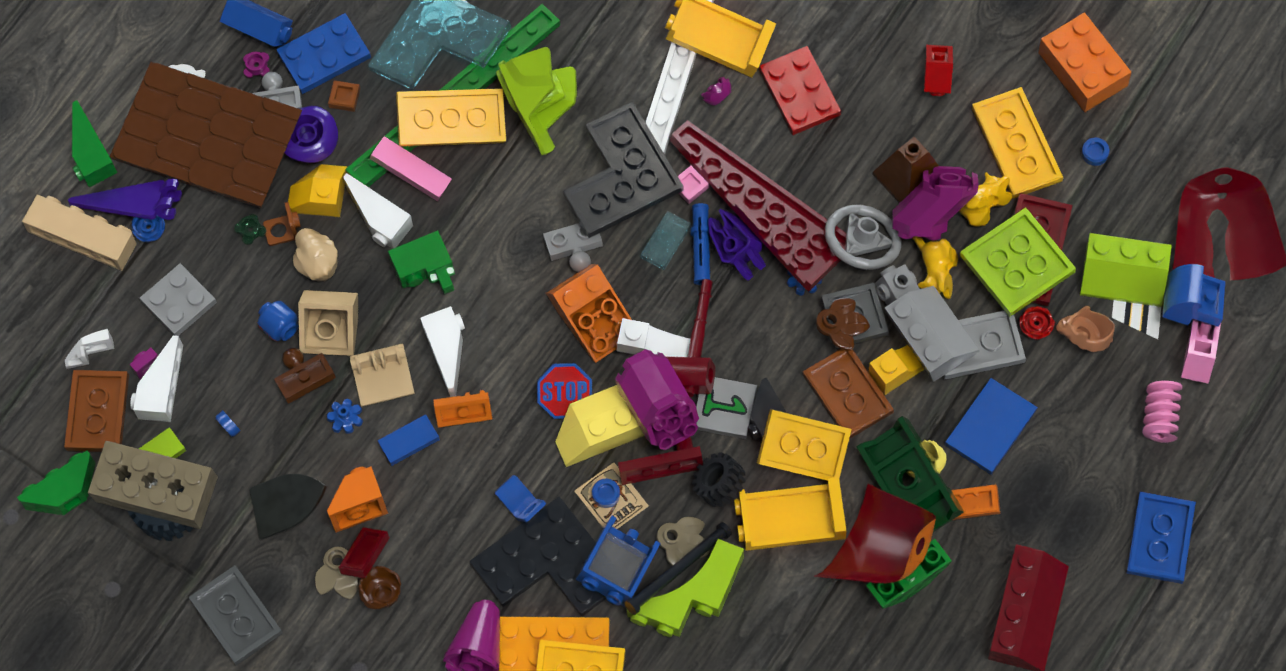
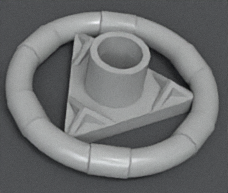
M849 205L839 208L828 218L825 226V238L831 251L840 260L855 268L865 270L883 268L891 264L899 256L902 239L898 236V231L892 229V220L886 214L873 207ZM856 214H857V215H860V216H865V217H862V218L860 219L859 217L856 216ZM848 216L846 246L844 250L835 236V227L844 217ZM875 220L885 226L891 240L878 231L879 225ZM890 248L883 257L869 260L855 257Z

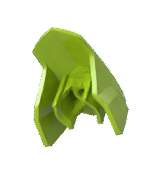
M543 47L512 58L508 62L502 60L498 63L500 69L496 71V74L509 104L518 113L540 154L546 155L555 148L548 129L567 110L575 105L577 81L574 67L570 66L552 70L551 51L548 47Z

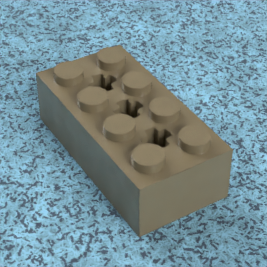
M105 441L88 494L98 503L201 529L218 476L211 467ZM157 481L156 485H151V488H149L151 483ZM180 488L184 489L182 493L178 491V495H175L177 490Z

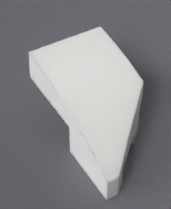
M108 329L82 337L66 357V369L88 365V354L114 349L113 338Z

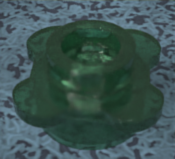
M255 214L242 218L235 225V231L241 234L243 243L247 245L252 244L254 239L259 236L263 237L266 234V227L261 226L258 221L259 218Z

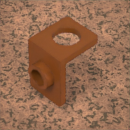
M289 202L285 203L286 216L263 222L269 246L295 240L296 228L301 227L297 211L292 212ZM277 224H282L287 229L282 237H274L271 234L272 228Z

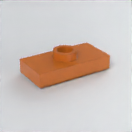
M997 485L952 490L964 510V513L953 520L1000 514Z

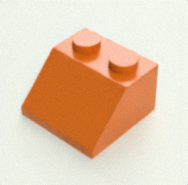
M371 466L368 468H355L350 474L344 476L327 509L336 533L388 514Z

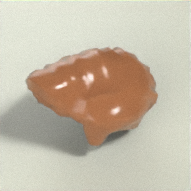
M1085 306L1077 313L1061 319L1056 329L1080 349L1099 352L1104 351L1113 342L1115 324L1106 315L1091 311L1089 306Z

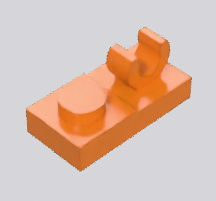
M480 390V394L470 395L467 392L465 396L434 399L438 428L492 420L488 392L485 393L484 390Z

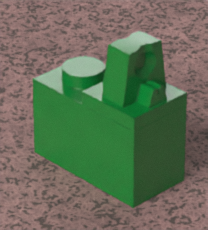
M438 230L388 251L391 263L403 288L418 286L428 278L430 283L439 282L444 295L454 291V286L450 279V276L455 274L453 263Z

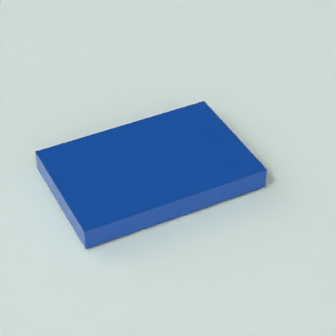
M990 378L946 440L945 446L992 475L1038 407Z
M1145 492L1139 493L1126 574L1183 584L1196 502Z

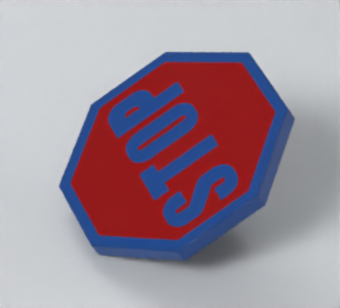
M576 363L552 364L537 380V403L554 419L565 418L570 403L592 395V379Z

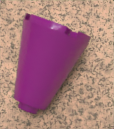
M481 600L472 605L444 654L443 662H446L445 668L448 671H499L500 610L494 602Z

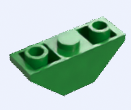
M88 450L84 453L75 454L66 465L60 469L51 470L46 474L45 479L39 483L27 486L17 498L26 510L65 515L87 500L96 463Z
M933 539L930 542L923 562L908 577L893 583L870 582L866 585V588L881 608L884 609L906 601L928 586L952 560L937 540Z

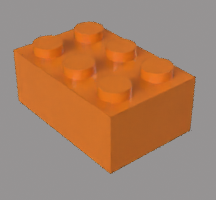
M1085 12L1041 38L1038 53L1084 112H1087L1128 86L1131 76L1130 69Z

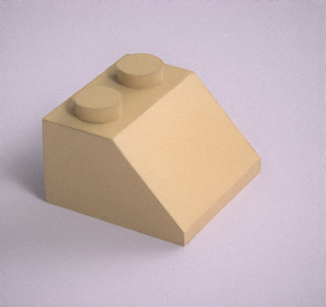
M304 290L298 303L299 350L302 353L309 354L323 353L353 356L358 324V293Z

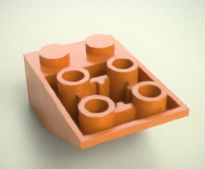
M590 264L546 293L560 317L594 363L617 349L622 318L632 319L598 264Z

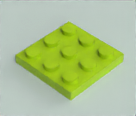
M1026 207L960 252L961 258L1009 317L1067 279L1076 271V267Z

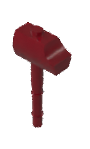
M709 279L702 280L701 290L698 294L699 301L687 357H666L689 397H693L694 394H711L714 386L715 365L711 358H701L709 301L712 297L713 282Z

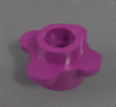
M265 52L246 54L243 58L246 65L244 75L248 78H252L254 75H261L263 77L266 73L270 72V69L267 67V62L270 59L269 55Z

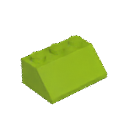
M1090 233L1086 246L1080 295L1162 307L1172 245Z

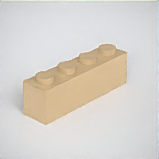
M37 195L22 221L29 233L121 271L137 244L132 231L122 225L115 227L108 224L106 219L98 215L91 217L76 206L71 205L70 208L64 206L52 196L45 198Z

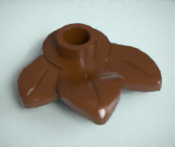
M850 298L835 300L829 309L822 310L816 317L818 331L825 336H830L833 344L837 347L848 350L854 348L853 336L863 334L870 328L867 319L860 313L854 312L856 302ZM826 318L832 320L834 324H829Z

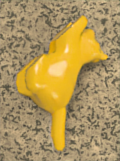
M985 172V182L978 185V193L959 210L960 214L967 218L970 225L974 227L985 226L990 220V208L1004 206L1012 200V193L1006 192L1010 178L1007 176L1002 178L990 176Z
M914 236L912 239L922 252L927 269L926 279L918 283V287L923 289L934 286L939 294L942 292L946 299H950L953 283L949 270L952 267H957L958 254L956 250L952 248L950 242L946 239L925 243L922 237Z

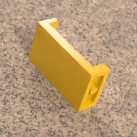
M676 0L674 6L678 10L676 15H670L666 23L665 29L669 30L666 40L752 78L759 68L776 23L766 20L761 25L707 0Z
M839 478L828 479V484L747 494L743 489L741 492L739 491V499H734L736 516L741 515L742 525H737L739 542H745L746 551L846 539V524Z

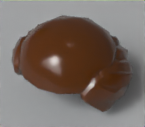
M384 566L372 567L367 577L359 580L360 600L366 607L371 609H383L392 606L398 601L400 596L401 580L399 575Z

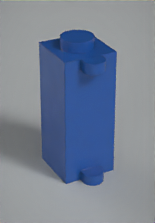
M227 0L220 22L275 47L284 45L290 39L293 20L249 0Z

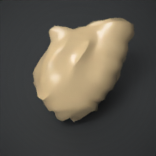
M301 229L295 236L297 245L293 256L295 268L299 273L311 280L319 282L330 279L334 275L338 264V251L334 246V242L328 236L321 235L313 229Z

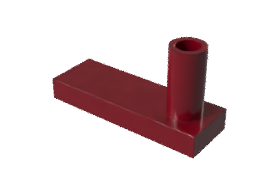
M690 436L676 444L677 451L618 462L621 483L626 485L699 470L697 468L698 465L701 464L703 466L700 446L693 447Z

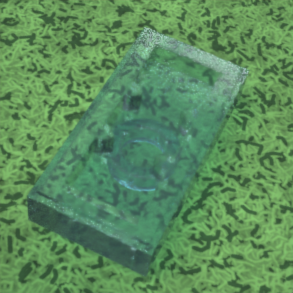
M667 211L642 251L641 258L665 270L691 228V223Z

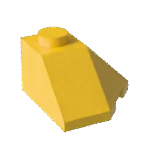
M320 164L291 185L288 202L292 212L297 211L299 214L340 217L345 189L343 177L346 174L345 169L347 166Z

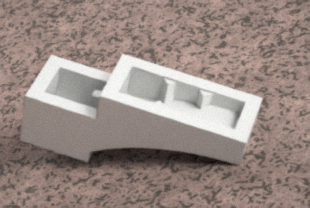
M622 318L617 351L635 355L646 349L651 350L654 354H657V352L663 353L666 357H687L690 339L650 326L649 323Z

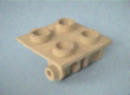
M403 344L350 356L361 407L415 394Z

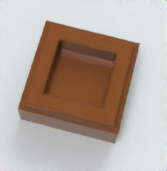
M334 80L328 101L329 108L355 112L360 85Z

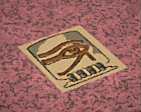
M615 463L609 465L575 490V493L603 528L611 516L617 518L612 527L618 529L649 506L632 484L622 485L619 468ZM611 479L618 484L620 499L616 505L610 508H602L594 502L592 489L597 481Z

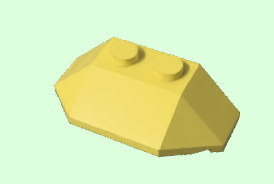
M617 385L570 403L555 442L565 466L568 467L645 435L625 400L620 396Z

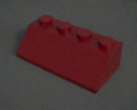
M1016 544L988 660L1032 671H1045L1068 573V565L1045 551Z

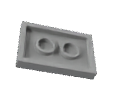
M1005 311L958 320L980 352L945 374L944 379L1025 363L1026 357L1014 315L1009 317Z

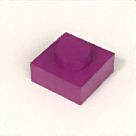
M152 348L138 353L134 357L133 362L130 363L134 374L139 380L142 379L158 357Z

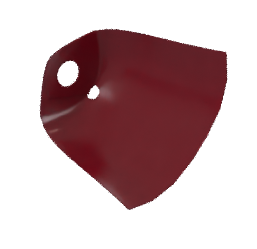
M1222 167L1202 174L1188 182L1182 192L1179 205L1173 269L1186 264H1198L1204 266V275L1215 278L1212 267L1214 252L1212 235L1207 221L1212 211L1216 209L1222 211L1229 221L1225 233V252L1230 265V280L1257 278L1274 273L1286 266V253L1266 188L1257 177L1240 170ZM1222 174L1232 176V180L1226 184L1217 183L1215 178ZM1227 193V196L1224 199H1220L1217 194Z
M868 483L861 509L847 539L833 561L823 572L814 577L871 583H893L900 581L912 574L923 562L931 542L936 516L915 504Z

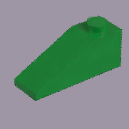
M78 100L72 102V157L76 163V166L72 168L79 181L85 179L90 188L115 175L117 170Z

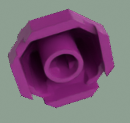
M937 166L933 168V173L931 174L928 173V170L923 171L922 182L893 209L892 229L897 230L898 236L904 239H910L914 236L925 237L929 240L941 239V233L947 232L948 221L978 193V175L972 172L970 177L966 175V169L961 167Z
M644 349L626 359L622 365L625 370L622 375L617 374L615 381L620 396L625 400L650 444L667 450L693 436L698 429L696 423L699 420L696 405L689 397L666 356L660 352L654 354L651 350Z

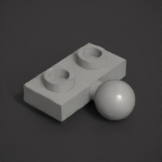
M268 72L263 76L262 86L266 91L252 93L298 109L302 108L299 85L281 88L283 80L277 72Z
M580 223L543 233L551 261L572 255L569 263L575 272H579L591 264L590 256L584 251L603 246L600 233L588 238Z

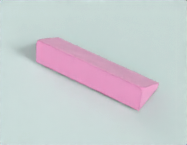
M385 136L370 156L372 161L436 201L440 199L452 178Z

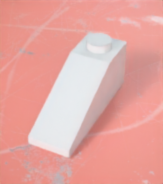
M346 173L343 177L346 188L369 228L373 240L382 247L387 245L391 249L396 248L413 227L411 215Z
M450 306L421 317V322L449 395L454 397L457 393L463 343L461 330L465 329L460 314L454 315Z
M172 336L138 383L136 393H133L131 396V409L134 410L138 419L171 422L183 344L179 336Z

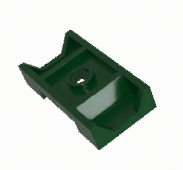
M901 416L891 429L876 439L861 443L856 447L883 491L915 504L936 516L933 530L935 532L964 513V510L952 490L944 483L923 448L922 441L909 419ZM907 471H912L915 475V480L910 486H905L902 482V477Z

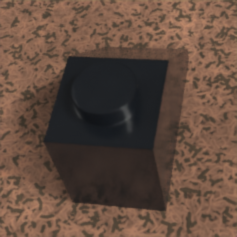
M767 377L761 380L750 414V425L748 426L752 438L755 441L759 440L760 443H762L770 409L787 413Z

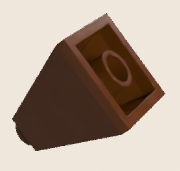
M913 137L873 171V175L900 203L922 182L923 171L928 170V173L931 174L933 173V168L939 165L926 148Z

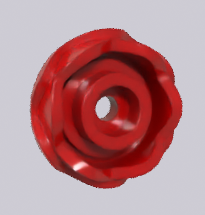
M1039 306L1029 307L1020 317L1022 332L1032 339L1047 337L1055 325L1049 310Z

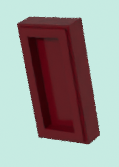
M363 527L338 567L340 573L366 578L390 538L388 532Z

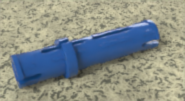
M698 203L692 205L693 227L690 228V235L693 237L694 284L701 285L703 279L710 280L709 236L711 235L708 224L709 205Z

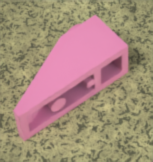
M1192 319L1181 378L1209 384L1216 358L1221 323L1217 327Z

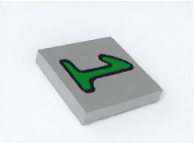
M715 377L711 394H699L696 405L699 420L696 423L698 426L697 430L746 439L757 385Z

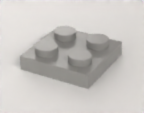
M181 263L139 298L148 310L174 336H179L217 303L216 299Z

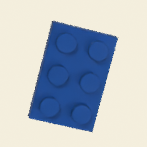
M346 13L276 49L297 86L299 85L302 94L371 58L369 50Z

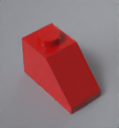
M926 45L924 92H929L933 96H943L945 93L951 94L953 46Z

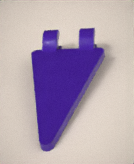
M168 179L165 182L164 180H158L71 197L68 199V203L70 206L73 205L78 208L145 219H155L157 215L163 219L172 220L176 215V208H171L172 203L180 201L182 191L177 190L179 184L177 179Z

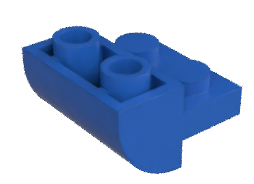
M1186 264L1173 269L1167 276L1162 317L1185 325H1189L1193 318L1219 327L1223 320L1225 281L1204 275V266L1198 264Z

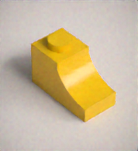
M908 345L897 350L891 348L869 363V374L884 396L924 370V367Z

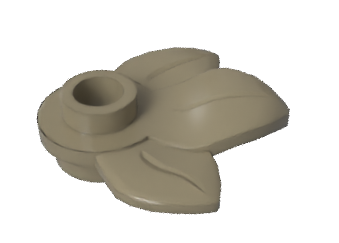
M683 517L676 524L665 523L658 529L656 539L661 543L660 547L665 549L666 559L670 565L673 566L704 540L699 535L705 525L703 521L694 517ZM667 532L674 533L675 540L668 539ZM707 551V552H706L703 556H701L700 558L707 556L710 552Z
M333 547L326 552L323 559L324 565L316 572L315 577L316 588L320 595L326 594L332 589H335L341 597L349 600L353 599L359 586L358 578L360 577L343 575L338 568L340 565L333 564L334 559L338 557L344 559L348 552L345 548Z

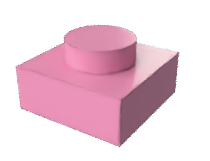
M692 166L688 167L678 176L684 186V191L679 194L688 204L709 188V183Z

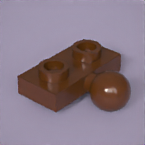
M289 348L283 353L282 361L291 370L274 378L289 404L335 379L336 376L323 353L304 362V355L301 350Z

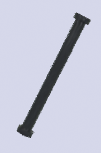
M720 522L716 526V530L633 599L628 598L624 602L627 610L633 615L640 612V607L715 546L718 539H728L732 535L730 527L726 523Z

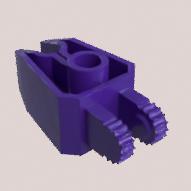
M720 209L719 213L724 221V227L718 220L710 217L708 224L711 238L721 261L735 266L743 278L749 281L753 274L746 264L748 261L751 260L754 266L760 270L766 266L759 254L762 250V242L742 220L732 213Z

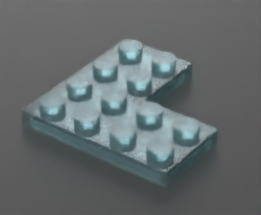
M413 0L372 58L368 67L370 71L413 90L441 49L484 68L512 26L510 21L462 0Z

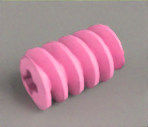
M1156 381L1147 386L1146 392L1148 395L1145 399L1147 406L1144 409L1146 416L1143 420L1145 426L1142 433L1148 439L1161 443L1177 440L1178 437L1170 433L1177 432L1179 428L1171 422L1179 421V416L1172 412L1180 410V405L1173 403L1181 400V395L1174 392L1182 390L1180 383Z

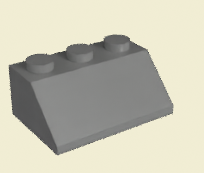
M934 286L908 292L885 307L888 317L933 382L980 352Z

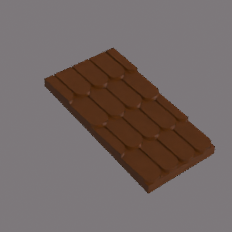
M150 62L109 157L113 160L171 179H177L180 182L261 208L302 110L191 73H185L159 63Z

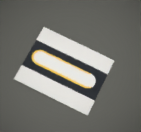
M1114 300L1113 319L1158 340L1161 307Z

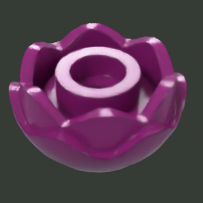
M724 77L719 78L716 84L710 85L707 92L701 94L704 98L703 101L714 106L723 101L731 93L730 80Z

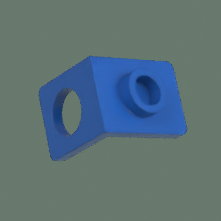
M512 475L495 491L498 499L518 521L528 522L546 505L544 500L536 499L515 475Z

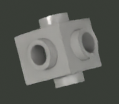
M905 264L898 268L894 265L880 272L882 277L875 283L879 298L885 301L887 306L904 294L919 290L914 273L908 270Z

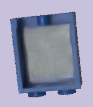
M611 516L576 580L580 581L586 589L597 591L606 596V599L612 604L625 607L624 602L628 598L633 597L661 543L655 541L650 548L637 541L639 533L636 530L629 529L625 534L612 527L617 518Z

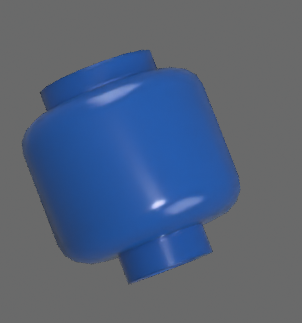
M267 302L260 308L258 312L260 315L258 326L272 340L286 341L298 330V316L284 302Z

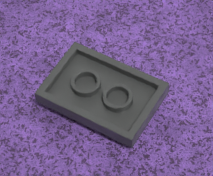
M236 565L189 596L192 604L236 666L283 634Z

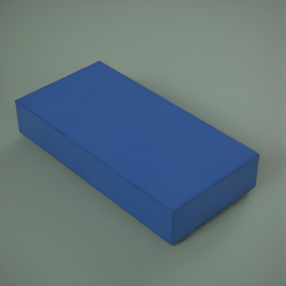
M425 414L379 439L378 443L389 463L393 466L439 441L440 438Z

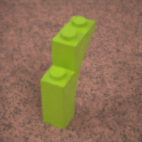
M718 539L709 559L691 580L672 592L651 598L640 607V612L636 615L631 614L627 610V616L630 617V621L643 627L646 624L657 628L656 631L667 637H672V635L680 637L692 607L696 608L695 611L703 616L711 617V615L719 617L744 559V549Z

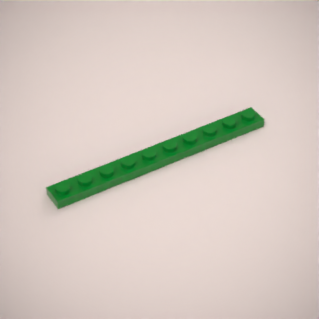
M541 4L440 90L486 89L498 78L496 71L500 69L499 62L502 60L508 62L512 58L531 51L560 26V20ZM398 125L385 135L386 138L399 145ZM382 139L345 169L347 174L367 187L371 186L388 171L370 159L371 154ZM401 146V147L404 148L405 150L411 152V151H412L414 148H416L417 146Z

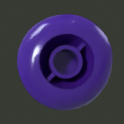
M307 106L300 108L302 112L287 145L285 154L292 159L302 162L315 163L322 161L334 151L337 145L338 129L332 115L321 107Z

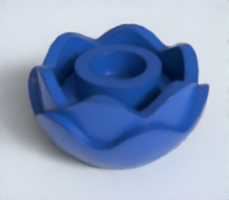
M157 215L155 219L134 217L132 220V232L142 242L156 241L164 233L165 221Z

